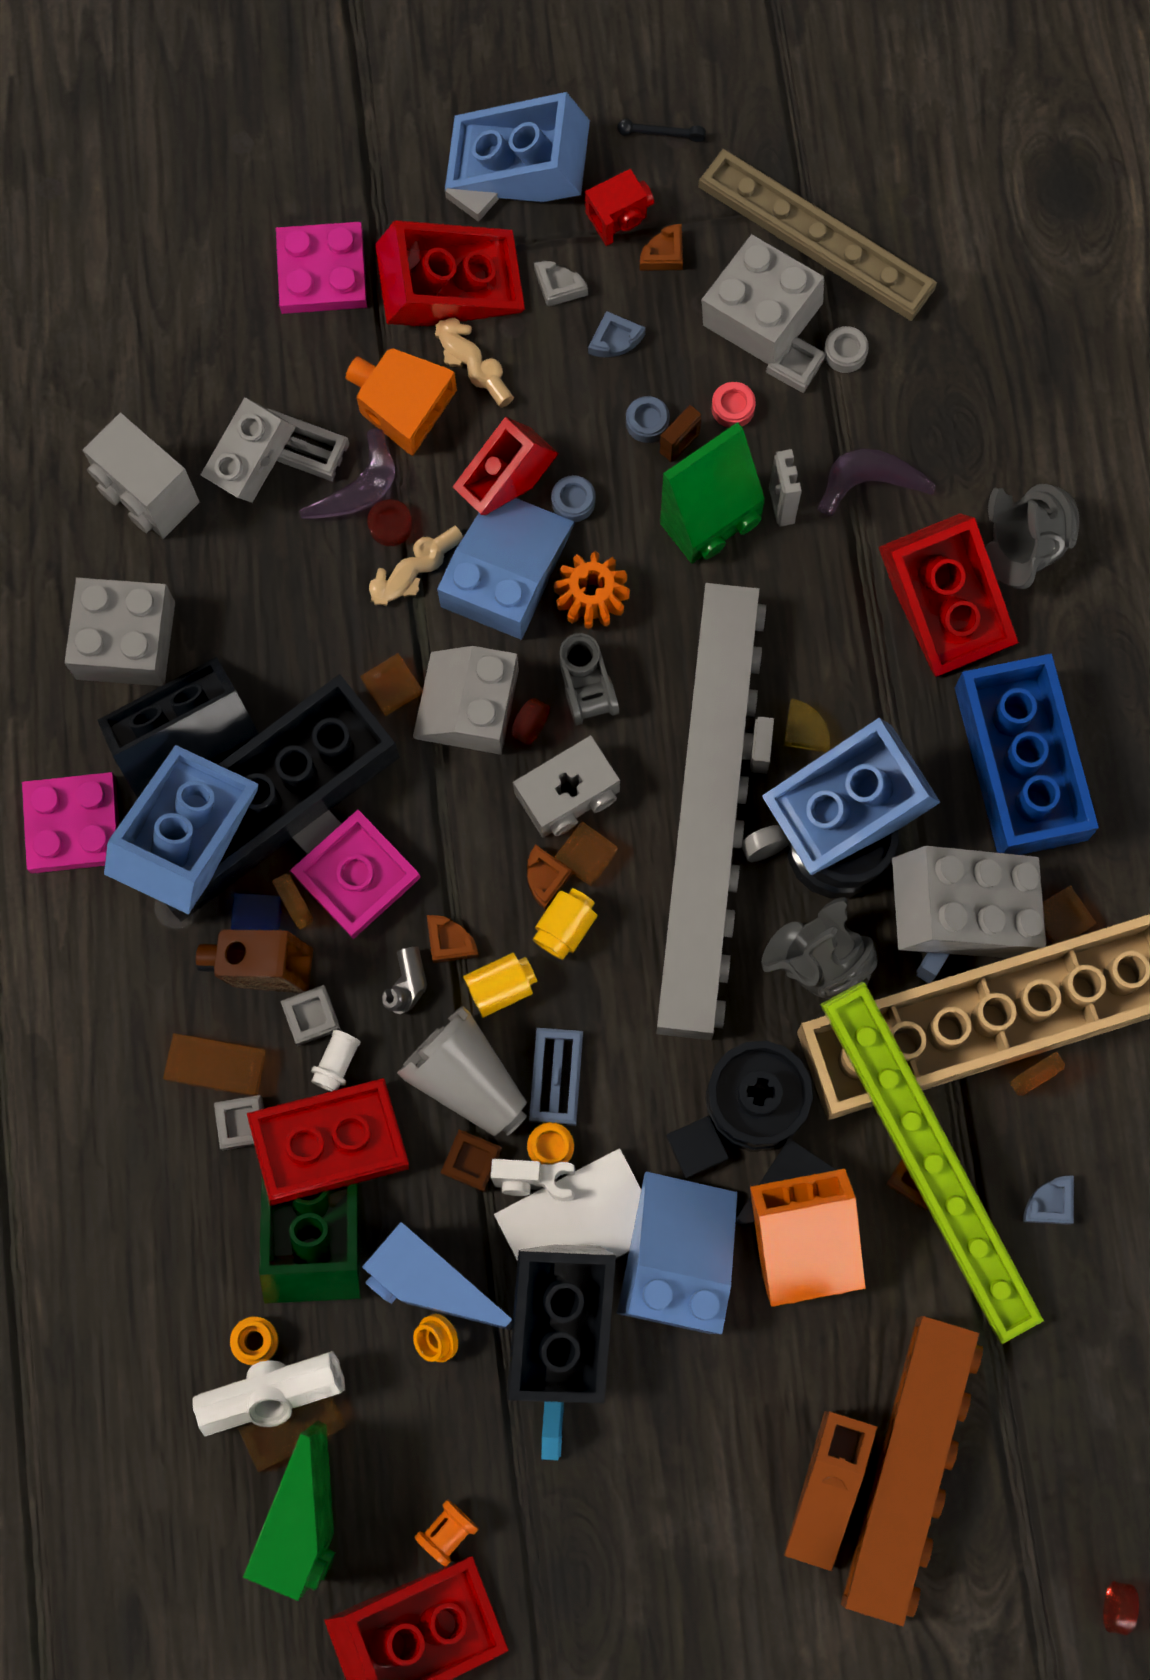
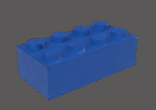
M1052 653L962 672L955 686V692L997 853L1022 855L1088 841L1099 826Z

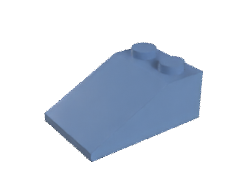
M567 92L455 115L445 190L448 188L497 193V198L537 202L581 195L590 120Z
M517 498L485 516L478 513L456 548L437 588L440 606L522 640L574 527V521Z
M877 718L762 795L810 875L901 829L941 803L893 726L881 718Z
M175 745L108 840L104 875L189 915L211 881L258 790L259 784Z
M645 1172L617 1314L707 1334H722L732 1280L737 1192Z
M402 1222L362 1267L371 1275L365 1283L386 1302L388 1301L391 1304L397 1298L409 1305L510 1330L513 1326V1320Z

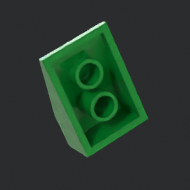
M738 422L663 473L660 525L691 564L701 557H704L706 560L712 558L725 547V541L737 532L741 535L748 533L762 520L761 516L765 497L744 430Z
M318 1420L300 1433L243 1575L245 1579L296 1601H299L309 1588L317 1590L321 1580L324 1581L336 1555V1552L329 1549L334 1536L327 1425Z

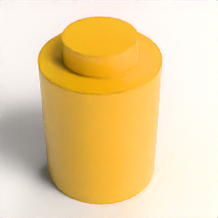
M514 952L463 976L482 1018L532 995L533 992L530 985L538 982L526 956L518 960Z

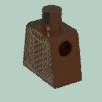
M223 929L219 933L218 944H200L196 951V967L198 971L214 972L215 977L236 988L303 993L309 991L313 948L286 930Z

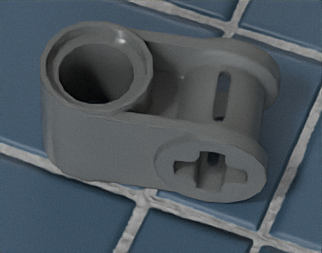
M575 633L568 636L560 647V670L575 726L583 724V719L608 712L612 716L619 714L614 687L610 676L607 675L598 643L590 635L584 633ZM582 650L587 652L592 660L583 667H577L568 661V656L575 651Z

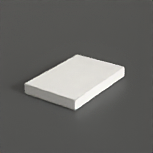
M619 1148L575 1171V1175H567L556 1181L555 1185L558 1188L573 1190L574 1197L572 1200H556L549 1194L546 1188H542L494 1214L517 1261L520 1249L554 1244L600 1246L616 1255L617 1259L629 1252L641 1188Z

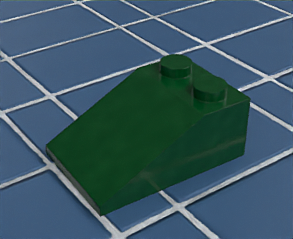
M263 1177L261 1178L259 1277L264 1304L360 1299L358 1183L270 1206Z

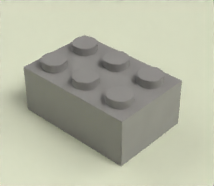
M923 846L892 858L898 950L1011 958L1046 947L1039 857Z

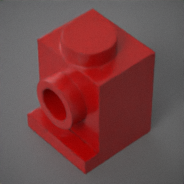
M631 168L585 191V213L605 246L613 243L614 233L620 230L629 231L638 226L647 217V208L654 204V197L649 186L644 180L639 182Z

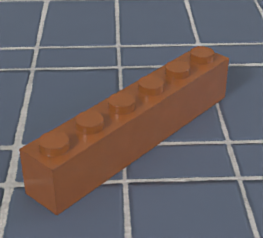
M925 1316L916 1318L841 1605L846 1609L903 1627L906 1616L913 1618L916 1613L921 1588L914 1586L919 1566L927 1567L933 1548V1539L927 1537L931 1518H940L946 1497V1490L940 1488L944 1469L952 1470L958 1452L959 1442L952 1440L956 1422L965 1421L970 1406L971 1394L964 1392L969 1373L976 1375L983 1355V1346L977 1345L979 1337L977 1332Z

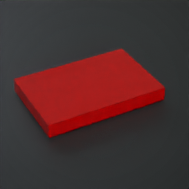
M384 1078L247 1113V1120L270 1206L409 1169V1161Z

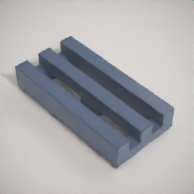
M549 1028L536 1029L529 1122H552L576 1126L583 1031ZM546 1039H555L549 1112H540ZM564 1040H572L568 1112L566 1114L559 1113Z

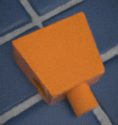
M394 348L388 349L377 366L357 356L351 362L346 372V380L361 388L356 397L360 413L412 456L418 450L457 391L454 371Z

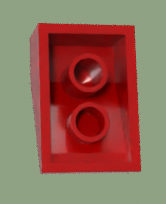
M394 220L375 243L386 324L433 326L439 323V320L456 318L461 322L518 314L525 310L513 230Z
M959 513L878 547L895 594L935 677L1019 643L975 517Z
M473 1556L369 1598L324 1620L346 1680H452L509 1651Z

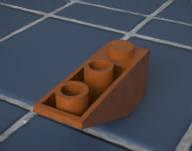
M824 1411L784 1556L832 1571L864 1477L877 1426L830 1411Z

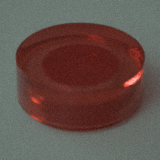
M386 499L376 503L369 511L367 518L371 536L376 542L385 546H396L403 543L412 532L413 523L409 509L402 502L394 499Z
M536 698L529 699L523 705L512 727L513 737L526 745L534 742L547 721L550 706Z
M1113 1581L1105 1595L1103 1608L1104 1626L1107 1632L1129 1635L1135 1628L1138 1618V1593L1132 1584Z

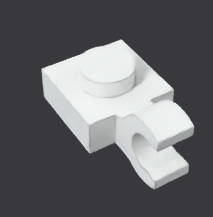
M492 1159L491 1179L495 1187L502 1188L503 1194L528 1196L530 1195V1189L540 1190L544 1187L556 1200L570 1201L574 1197L572 1189H560L555 1185L556 1179L560 1175H575V1166L571 1163L558 1162L552 1165H544L540 1161Z

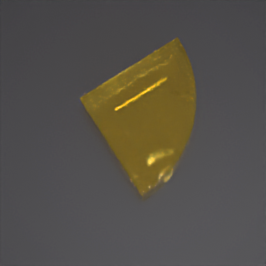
M791 698L783 746L828 752L830 748L829 731L821 715L810 705Z

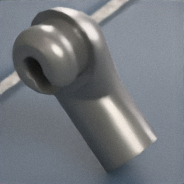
M408 947L397 951L402 976L393 985L391 990L386 989L382 995V1003L389 1011L402 1014L411 1010L426 991L427 982L419 947Z

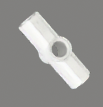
M333 1351L287 1366L278 1361H261L254 1364L248 1370L247 1379L194 1396L193 1411L197 1419L198 1428L204 1436L249 1422L261 1427L278 1426L290 1418L293 1408L345 1391L344 1376L339 1360Z

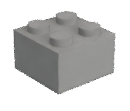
M751 234L702 298L703 326L768 365L769 363L775 364L792 340L800 335L823 304L824 276Z
M121 412L83 449L91 465L87 471L99 483L96 488L113 505L122 502L130 511L127 514L129 518L145 533L152 529L164 539L200 503L185 468Z
M76 577L65 656V665L76 680L154 686L165 684L175 601L167 585Z

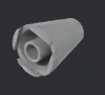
M462 1006L448 1018L450 1022L446 1027L437 1028L403 1064L404 1067L397 1071V1074L407 1083L491 1135L495 1136L503 1131L508 1136L526 1118L527 1115L522 1109L527 1102L471 1013Z

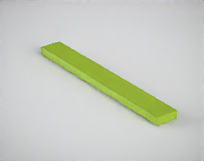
M860 982L821 1003L820 1006L998 1341L1003 1344L1043 1322L1044 1320L865 982Z

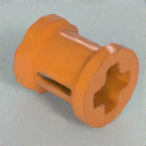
M448 1499L442 1505L444 1511L426 1532L419 1531L415 1536V1540L444 1567H447L451 1562L450 1555L468 1534L475 1535L479 1530L478 1526Z

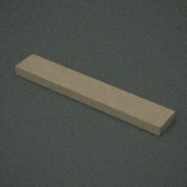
M725 149L721 150L699 179L698 187L910 321L914 319L936 288L937 282Z

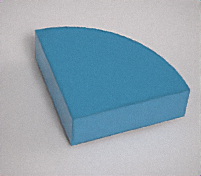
M544 1402L542 1460L558 1461V1457H561L564 1402Z

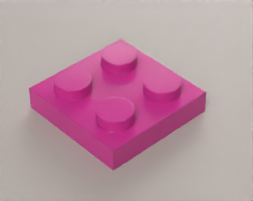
M361 222L276 228L279 307L282 314L367 308L364 241Z
M113 772L22 782L27 870L33 874L105 866L108 840L119 826L116 776Z
M358 809L290 870L292 875L352 939L356 938L421 878L417 870Z

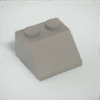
M477 646L431 652L413 738L502 755L519 672L517 653Z

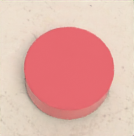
M728 382L717 388L712 398L711 410L713 417L719 424L730 428L737 422L741 427L750 422L755 412V395L747 385L740 382Z

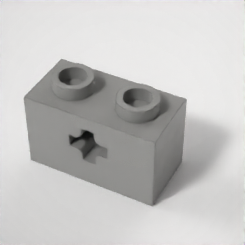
M244 397L203 469L201 476L235 497L253 503L296 426L260 404Z
M590 735L513 781L514 794L542 838L552 832L555 836H560L571 830L578 823L577 817L591 809L594 813L600 812L617 800L615 794L620 792V779ZM567 784L571 789L577 787V796L571 797L568 793L562 794L561 786Z

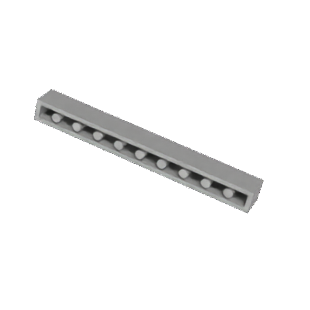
M705 583L656 1034L712 1040L714 1028L723 1029L726 1001L717 1000L719 982L728 983L730 955L722 954L723 937L732 938L735 910L726 909L728 892L737 893L740 865L731 864L733 847H742L744 821L736 820L737 803L746 804L749 777L740 776L742 760L751 759L753 733L745 732L746 716L755 717L758 690L749 689L751 673L759 674L762 647L754 646L755 631H764L766 605L758 604L759 588Z

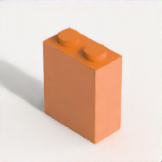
M845 1169L750 1187L762 1278L771 1307L866 1289L856 1197Z

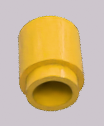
M574 888L569 893L559 891L535 926L538 932L532 940L548 953L563 960L568 952L574 953L597 918V914L592 910L595 902Z

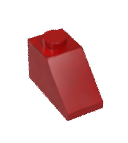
M505 417L453 485V488L481 515L485 516L532 489L559 453L531 427Z

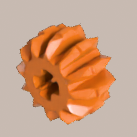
M596 551L590 556L591 562H585L583 557L576 554L573 557L575 568L562 565L560 568L562 579L554 582V592L560 595L556 600L558 610H569L567 617L571 624L578 621L581 616L584 617V625L588 630L592 628L593 619L599 618L601 624L607 627L610 624L609 613L621 616L624 612V605L621 601H625L630 597V589L623 585L627 581L626 571H614L616 560L613 557L607 559L603 564L599 563V553ZM589 586H597L595 595L590 596L586 594Z

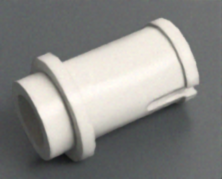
M333 1030L332 1037L319 1066L312 1067L311 1072L314 1073L311 1082L328 1091H335L340 1086H345L347 1081L343 1079L361 1041L345 1032Z

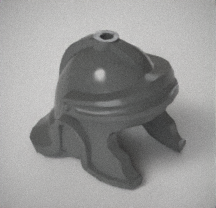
M1049 484L1033 486L1016 503L1013 501V496L1007 495L1003 488H993L988 504L989 520L994 522L993 541L988 543L985 548L995 577L1004 584L1017 589L1029 588L1034 582L1037 571L1057 561L1068 548H1074L1079 531V511L1076 502L1067 491Z
M845 897L827 903L818 913V918L806 925L801 922H790L780 928L770 939L764 950L762 968L764 972L785 970L787 977L795 979L810 993L818 997L830 999L860 982H865L868 985L871 977L870 974L876 969L878 960L873 940L867 936H860L846 927L845 921L848 917L846 907L848 901Z

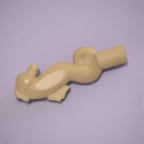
M456 318L439 320V323L435 324V337L440 339L445 349L443 351L445 356L444 363L450 367L457 366L462 368L463 364H466L468 377L472 384L479 388H486L500 408L510 404L514 396L501 380L503 370L500 362L494 358L483 361L480 349L473 342L460 336L469 335L472 327L461 324Z
M451 527L435 539L431 537L418 539L413 545L415 557L405 558L400 561L388 580H386V570L378 568L376 578L371 580L369 584L371 602H374V605L387 606L388 602L401 596L404 598L408 596L416 597V593L419 592L418 584L420 582V578H417V575L419 573L432 572L443 564L444 553L457 546L463 539V535L458 527Z

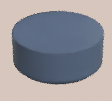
M640 397L634 400L627 409L626 428L629 434L637 441L644 443L656 442L660 440L661 434L669 427V410L666 404L656 397Z
M571 475L560 479L554 485L551 499L553 510L557 515L574 522L583 521L591 515L595 508V490L587 479Z

